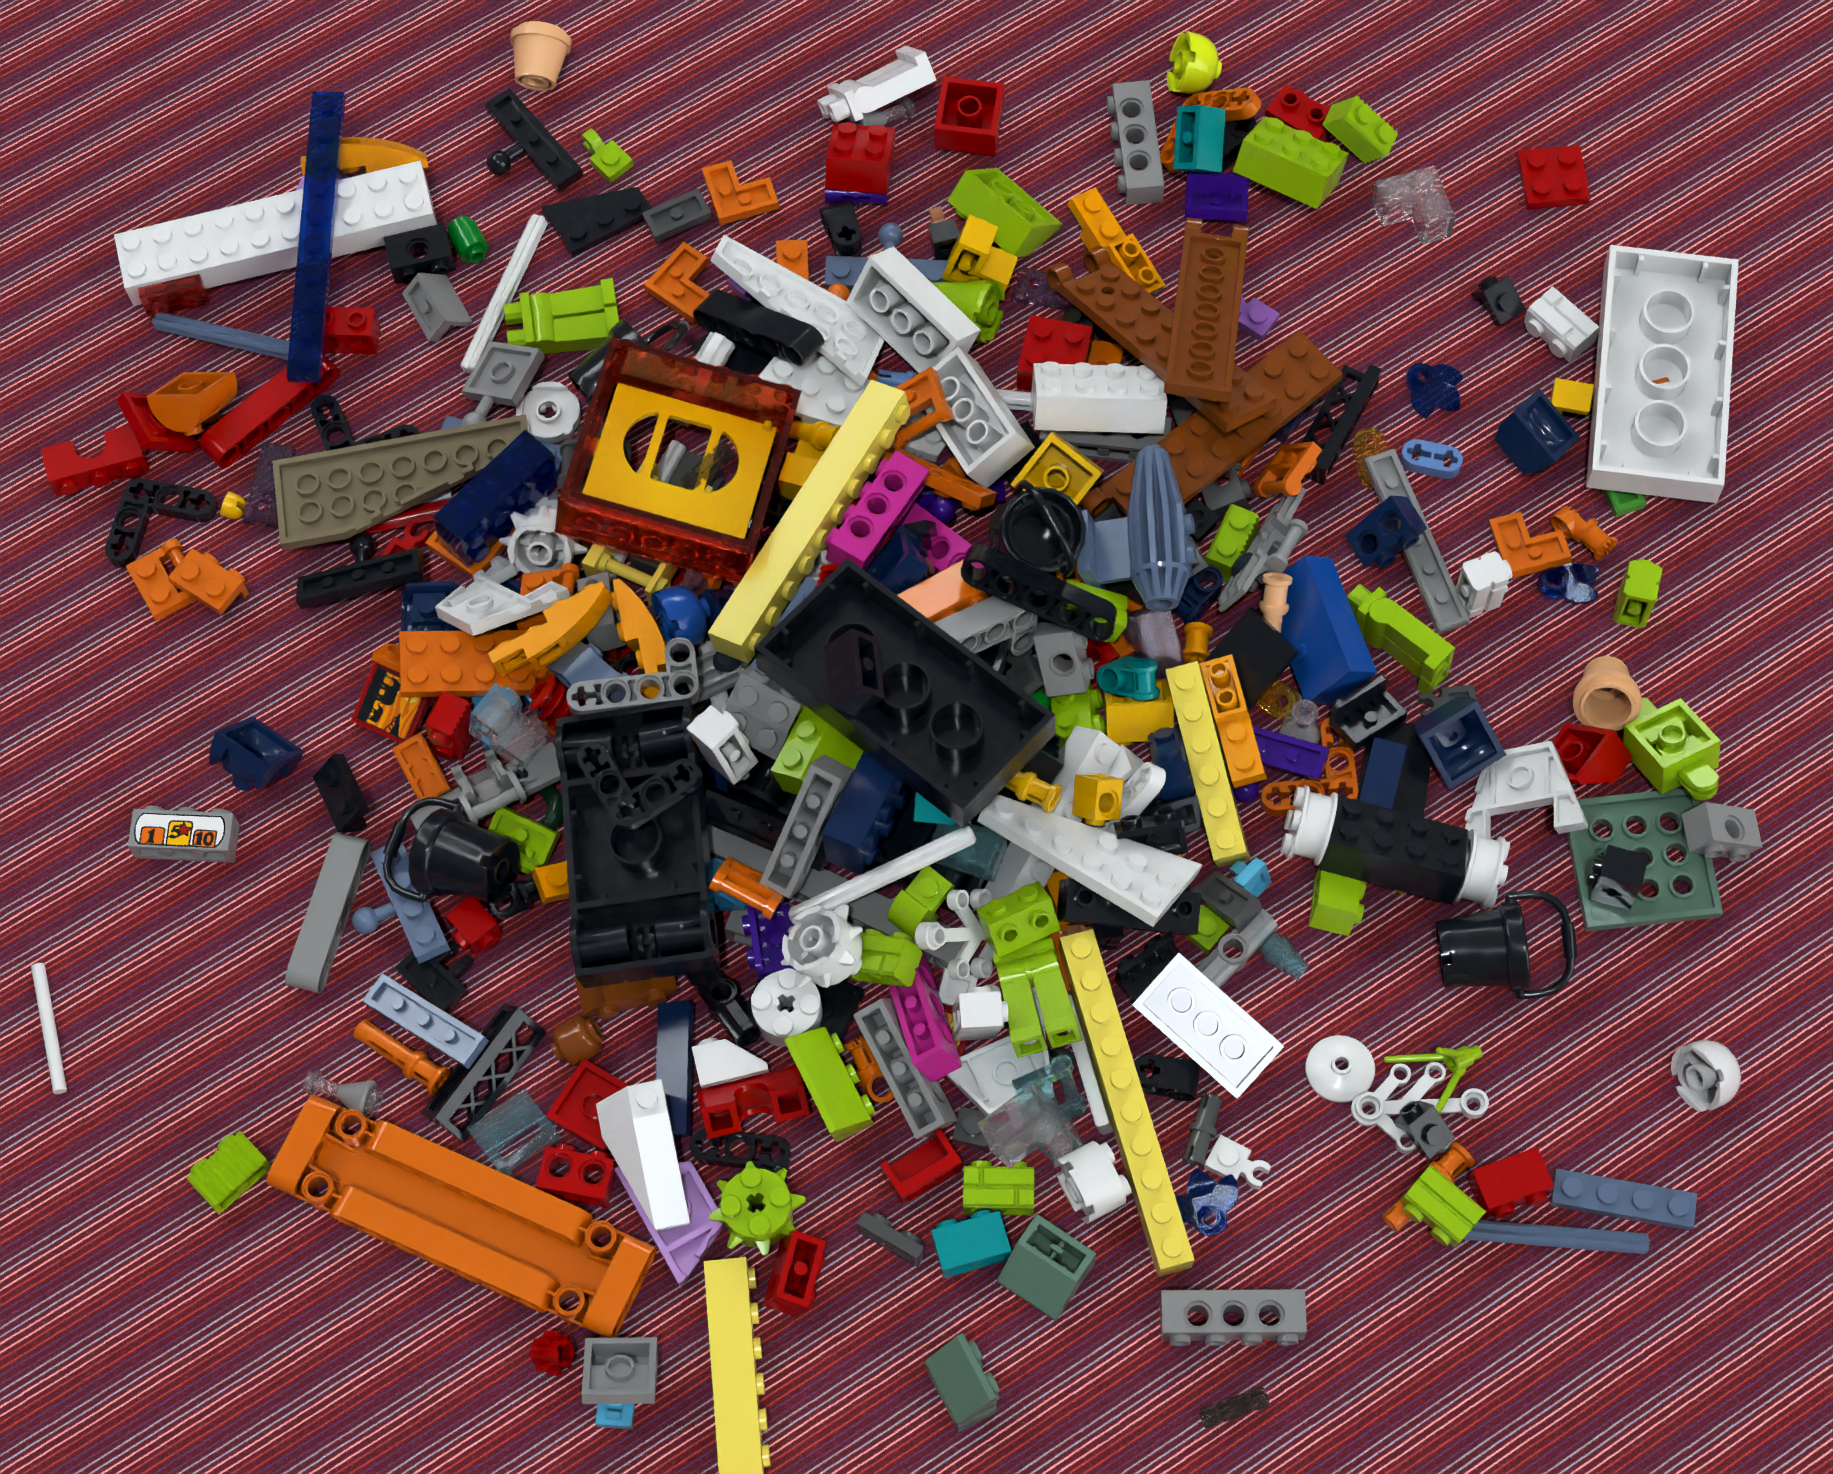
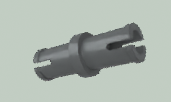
M1202 1093L1195 1121L1190 1123L1188 1129L1191 1135L1182 1159L1184 1162L1193 1166H1197L1198 1163L1199 1167H1204L1211 1138H1215L1217 1129L1214 1127L1221 1104L1223 1103L1222 1098L1209 1094L1208 1097L1207 1093Z

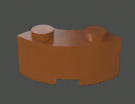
M675 976L584 988L578 979L574 978L584 1016L599 1015V1019L602 1020L614 1018L619 1015V1012L644 1005L649 1007L657 1006L666 1001V996L678 990Z

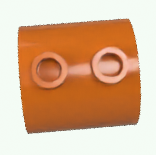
M183 372L146 396L152 413L161 424L173 431L183 432L185 436H191L202 431V422L211 423L221 418L219 411L231 404L236 397L237 379L235 372Z

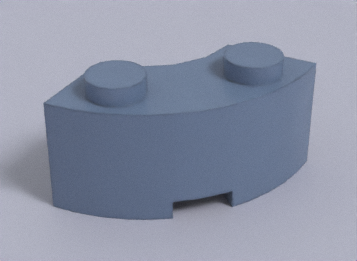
M579 642L570 651L547 667L567 689L580 681L630 676L626 672L620 674L602 659L603 653L591 642L588 644ZM616 690L609 694L608 700L612 703H618L625 698L626 694ZM596 693L598 705L603 704L600 693ZM582 695L581 697H582V698L585 700V702H586V700H587L586 695Z

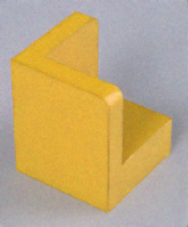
M1555 378L1550 402L1561 415L1563 411L1588 415L1594 385Z

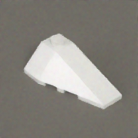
M662 1080L626 1086L596 1103L602 1139L628 1181L655 1231L690 1224Z

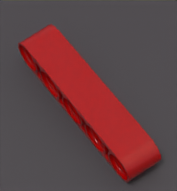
M320 350L321 358L315 366L291 362L210 427L201 436L199 447L220 468L231 466L327 389L337 379L339 369Z

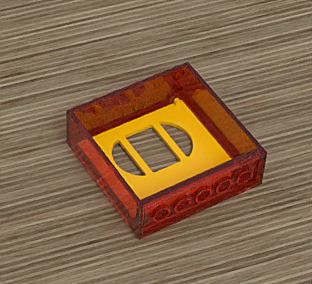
M612 337L559 496L554 532L739 584L755 558L793 428L802 390L795 389L788 384H777L763 380L756 375L735 372L724 366L703 363L693 357H682L668 353L661 348H651L636 344L629 339ZM617 384L601 437L597 439L614 385ZM657 416L658 419L640 473H636L630 467L624 455L623 442L625 436L637 422L647 417ZM668 419H675L712 431L693 490L650 478ZM776 430H779V435L771 458V462L766 475V479L761 492L756 513L753 519L751 530L748 536V540H746L744 538L747 532V528L755 505L762 477L768 461ZM725 435L736 449L738 470L726 486L714 492L705 493V486L720 437ZM593 457L583 492L579 493L590 459Z

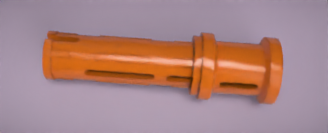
M367 1019L362 1020L354 1030L353 1037L366 1044L403 1069V1074L407 1079L417 1080L426 1086L427 1092L433 1096L451 1074L449 1068L445 1066L439 1067L430 1061L428 1054L423 1051L414 1052Z
M1455 1141L1449 1145L1450 1150L1437 1162L1432 1161L1430 1163L1453 1184L1454 1180L1467 1167L1472 1168L1476 1165L1470 1153ZM1401 1198L1381 1215L1383 1221L1395 1232H1398L1411 1219L1402 1210L1405 1205L1400 1202Z

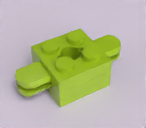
M1641 698L1642 706L1638 717L1624 725L1623 743L1633 756L1631 761L1661 795L1682 785L1695 800L1711 799L1718 791L1719 775L1714 769L1718 768L1721 740L1681 698L1659 709L1648 698Z

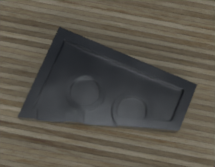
M638 187L542 206L543 214L572 258L643 222L642 213L652 209Z

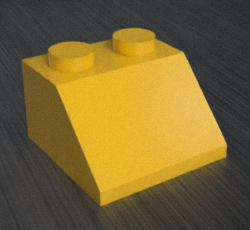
M1052 431L1011 485L1015 487L1019 481L1027 480L1034 487L1054 488L1070 496L1078 505L1104 470L1055 431Z
M1156 679V687L1160 689V696L1150 700H1135L1131 697L1109 694L1103 691L1106 736L1119 746H1128L1133 742L1149 743L1147 736L1160 728H1174V703L1168 679Z

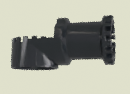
M533 877L523 882L517 880L511 883L513 887L508 894L511 903L505 911H498L494 904L486 902L489 912L501 918H509L531 908V903L541 899Z

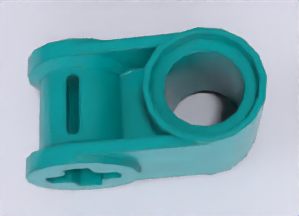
M1122 656L1102 665L1097 670V682L1106 693L1127 696L1135 700H1150L1160 696V689L1156 687L1155 670L1158 669V662L1156 660Z

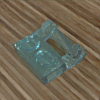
M1058 1055L1053 1058L1051 1064L1012 1080L1024 1118L1032 1135L1075 1118L1086 1111V1102L1084 1097L1078 1092L1072 1074L1074 1069L1073 1063L1068 1055ZM1059 1079L1066 1097L1061 1105H1058L1051 1085L1052 1082Z
M525 1088L468 1128V1132L495 1169L508 1176L513 1174L511 1170L548 1143L554 1144L561 1139L557 1130L549 1122ZM535 1124L539 1126L542 1130L539 1134L502 1159L498 1151Z

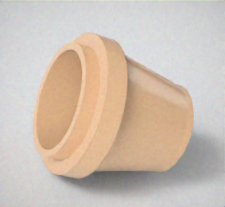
M540 21L524 22L513 28L510 44L513 46L515 82L531 90L548 91L554 89L565 56L571 51L572 40L562 28Z
M1602 656L1590 661L1584 669L1582 680L1578 683L1573 693L1575 715L1585 726L1614 731L1624 728V725L1638 717L1642 706L1640 689L1631 678L1627 666L1618 658L1611 656Z

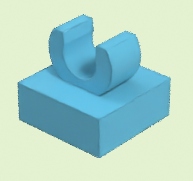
M1257 857L1248 866L1244 862L1237 860L1229 868V871L1235 874L1232 879L1233 882L1257 898L1272 883L1266 863Z
M598 1404L596 1426L633 1429L635 1404Z

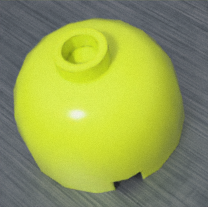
M1189 31L1179 34L1169 61L1174 62L1173 73L1167 71V86L1170 91L1183 94L1201 93L1211 85L1214 79H1218L1222 63L1218 61V52L1211 40L1203 35Z

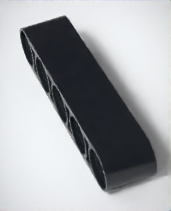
M715 289L693 311L696 321L704 329L713 333L717 332L728 339L797 366H803L824 345L823 336L814 326Z
M981 544L973 545L966 551L961 567V577L967 584L1091 640L1105 641L1113 635L1117 610L1110 601ZM971 563H981L984 568H976ZM1009 576L1012 577L1015 581L1008 582L1005 581L1002 577ZM1040 590L1046 595L1039 596L1033 593V591ZM1072 604L1076 609H1067L1063 605ZM1095 618H1103V619H1105L1107 622H1106V623H1099V622L1095 621L1094 619H1095Z

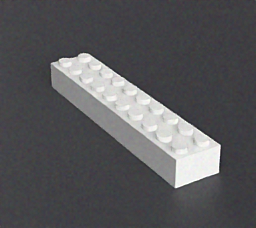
M420 160L114 234L124 288L132 304L137 306L385 245L383 237L437 225L428 182Z

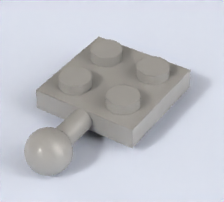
M489 341L461 390L467 399L480 401L474 412L464 416L462 426L487 422L486 416L494 403L517 407L545 358L542 351L538 348Z

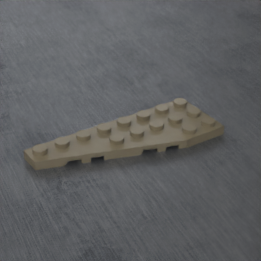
M526 414L272 461L279 537L282 549L289 550L348 539L531 449Z

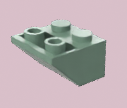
M1036 1214L1016 1243L997 1282L1056 1321L1095 1265L1096 1253Z
M963 1333L956 1336L925 1360V1369L958 1432L996 1413L997 1400L1000 1399L998 1395L1000 1390L991 1372L984 1374L982 1370L981 1360L983 1358L974 1340L967 1342Z

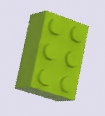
M1265 116L1243 139L1233 172L1318 209L1338 185L1349 153L1341 150L1334 143H1325L1312 137L1307 131L1293 129L1284 125L1277 118Z

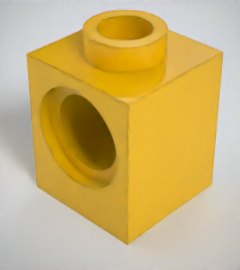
M1103 773L1075 774L1072 815L1085 818V824L1104 826L1106 820H1120L1123 779Z

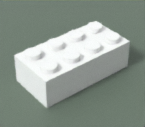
M894 246L869 257L846 301L918 373L929 367L933 368L958 346L968 353L981 331Z
M958 346L933 367L938 373L947 403L954 414V418L945 423L941 421L935 424V427L966 474L980 485L988 488L1033 450L1035 446L979 363ZM934 405L925 409L927 414L935 410Z
M1052 361L1034 363L1031 389L1034 430L1164 434L1167 395L1163 393L1165 383L1146 365L1123 366L1117 363L1091 365L1084 362L1074 365L1058 364Z
M1180 952L1132 1004L1237 1099L1284 1047L1281 1042Z

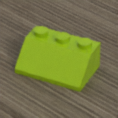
M998 168L966 170L947 200L956 208L955 212L960 217L967 220L970 214L998 226L994 242L999 245V249H1003L1017 257L1029 256L1057 232L1063 224Z
M804 705L771 772L783 791L798 795L810 765L824 754L855 770L864 751Z
M821 1027L784 1039L829 1133L837 1143L874 1124L870 1115L876 1113L867 1094L860 1096L855 1084L861 1081L852 1063L845 1066L840 1056V1053L844 1052L845 1049L836 1032L830 1035L826 1027Z

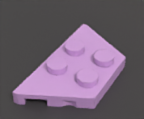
M679 1162L690 1224L655 1231L620 1168L616 1167L614 1170L678 1285H684L726 1225L725 1223L710 1221L709 1214L718 1208L692 1162Z

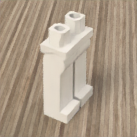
M905 45L895 51L898 60L856 81L845 80L840 85L834 83L828 86L830 94L817 100L823 117H831L836 123L845 118L856 122L864 118L862 113L872 112L936 81L926 52Z

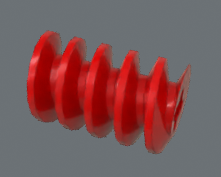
M548 674L536 682L529 693V697L532 699L528 706L529 711L534 712L541 708L537 716L540 721L550 716L546 725L549 729L556 727V718L573 716L566 699V687L561 682H556V677L553 674ZM579 700V706H584L583 702Z

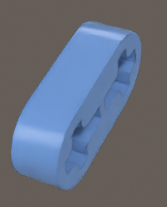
M1413 439L1404 444L1401 452V463L1406 470L1451 479L1459 474L1463 463V456L1457 448ZM1413 451L1420 452L1418 460L1412 459ZM1445 458L1451 459L1450 467L1444 466Z

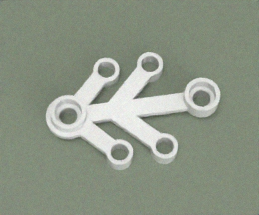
M976 888L972 890L970 899L969 894L965 890H951L948 893L947 905L956 912L965 927L944 928L937 922H922L916 928L915 941L922 950H937L945 942L965 941L955 959H952L947 967L948 975L953 980L967 979L970 971L975 978H989L992 974L993 964L991 960L993 959L992 954H995L988 942L979 957L974 958L971 965H969V961L978 946L986 938L980 922L968 905L970 901L971 906L977 909L990 902L992 894L988 889Z
M1438 1062L1429 1063L1425 1068L1424 1075L1401 1100L1386 1101L1397 1087L1405 1086L1411 1077V1070L1407 1065L1402 1063L1395 1064L1391 1068L1387 1079L1375 1092L1365 1091L1353 1099L1351 1105L1353 1118L1364 1126L1377 1125L1395 1141L1396 1149L1400 1153H1412L1416 1146L1413 1142V1145L1410 1147L1402 1146L1400 1139L1403 1137L1410 1139L1406 1131L1397 1128L1389 1116L1400 1115L1401 1109L1413 1101L1426 1102L1436 1107L1439 1099L1421 1098L1432 1086L1443 1082L1446 1075L1445 1067ZM1401 1070L1406 1074V1078L1398 1080L1394 1076V1072ZM1429 1070H1438L1441 1077L1437 1079L1432 1078L1429 1075ZM1471 1088L1466 1090L1461 1098H1449L1440 1114L1462 1113L1467 1118L1478 1119L1485 1114L1489 1100L1482 1090ZM1467 1102H1476L1479 1109L1476 1111L1470 1110L1467 1107ZM1370 1105L1374 1108L1375 1112L1367 1115L1363 1112L1362 1107ZM1452 1141L1447 1146H1445L1441 1151H1439V1153L1446 1152L1449 1149V1145L1452 1143Z

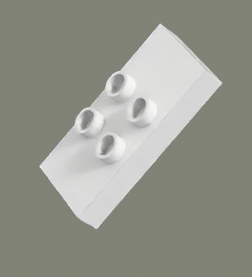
M1610 245L1603 270L1600 329L1598 332L1586 480L1587 488L1717 503L1725 482L1738 259ZM1664 377L1669 378V382L1661 384H1655L1652 382L1653 380H1657Z

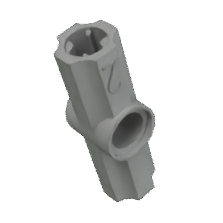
M1264 909L1258 910L1238 929L1235 928L1230 934L1223 936L1218 946L1197 969L1221 988L1235 972L1245 967L1247 960L1278 929V924ZM1234 947L1239 949L1242 955L1233 959L1227 957L1224 951L1227 948Z

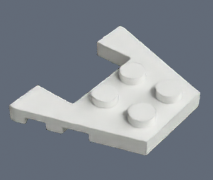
M498 555L490 561L492 566L486 572L480 569L473 575V583L467 588L460 585L437 604L435 609L439 619L474 636L539 613L549 608L555 601L569 598L570 594L568 588L553 581L525 596L500 585V583L517 575V570L514 563L512 565L509 560Z
M1552 741L1504 750L1506 756L1481 771L1474 790L1477 795L1472 808L1467 810L1464 819L1467 822L1465 829H1468V832L1471 829H1475L1478 836L1491 839V816L1554 804V828L1558 834L1588 829L1587 820Z
M1033 987L1032 989L1046 1040L1044 1019L1041 1012L1036 988ZM1010 1035L959 1057L962 1067L946 1075L989 1120L1053 1092L1048 1050L1017 1059ZM1038 1039L1033 1040V1041H1029V1042H1026V1043H1022V1044H1023V1045H1032V1044H1034Z

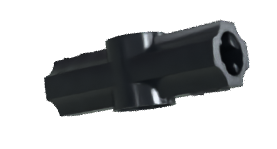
M719 969L684 974L708 1006L710 1017L720 1022L737 1046L744 1045L746 1047L756 1041L761 1031L754 1020L752 1012L737 994V987L731 979L725 978Z

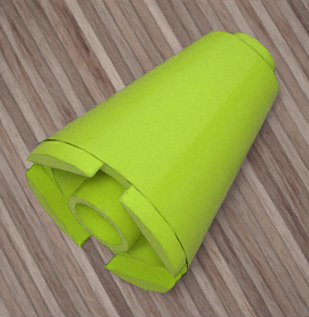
M1000 281L931 282L981 330L975 341L987 343L986 340L992 341L999 330L1004 312L998 310L999 300L1005 301L1004 289Z

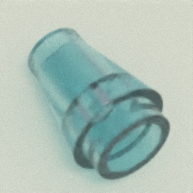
M1276 931L1258 951L1264 957L1263 961L1292 976L1296 981L1310 966L1286 935L1281 936Z

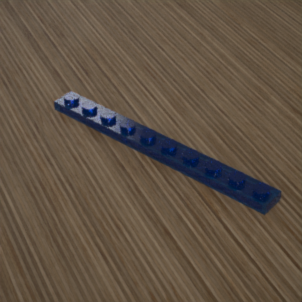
M312 92L286 375L289 382L321 383L346 99L344 92Z

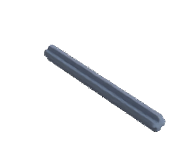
M160 311L152 319V324L156 330L311 366L317 365L318 360L321 358L319 349L309 345Z
M1479 1220L1464 1238V1240L1646 1254L1650 1246L1649 1235L1646 1233Z

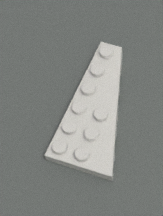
M723 235L710 261L766 308L814 326L824 338V345L818 351L862 387L885 340L842 298Z
M819 351L803 366H797L774 357L744 393L741 402L752 405L754 402L770 407L769 411L781 414L783 411L800 417L801 421L814 424L818 421H825L834 427L844 423L871 380L867 378L864 385L860 387ZM922 413L916 414L909 418L904 425H901V428L903 429L925 415ZM934 425L909 439L908 444L901 449L925 460L936 462L948 445Z
M998 794L981 810L977 820L1152 927L1155 926L1194 880L1202 867L1200 863L1127 838L1117 839L1115 834L1054 813H1046L1042 809Z

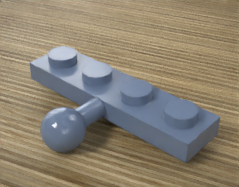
M886 223L879 229L878 238L881 244L884 245L883 251L893 246L896 248L901 243L903 232L899 225ZM826 256L825 290L832 284L841 283L849 291H852L869 257ZM907 259L930 282H949L941 278L948 260Z
M401 842L396 858L393 857L392 875L399 886L418 893L411 885L408 873L409 856ZM385 846L370 852L391 902L376 909L362 907L356 910L352 917V924L355 930L362 934L372 933L377 929L380 921L397 914L419 964L449 951L448 943L428 899L424 903H420L393 892L384 878L383 863L385 854L383 851Z

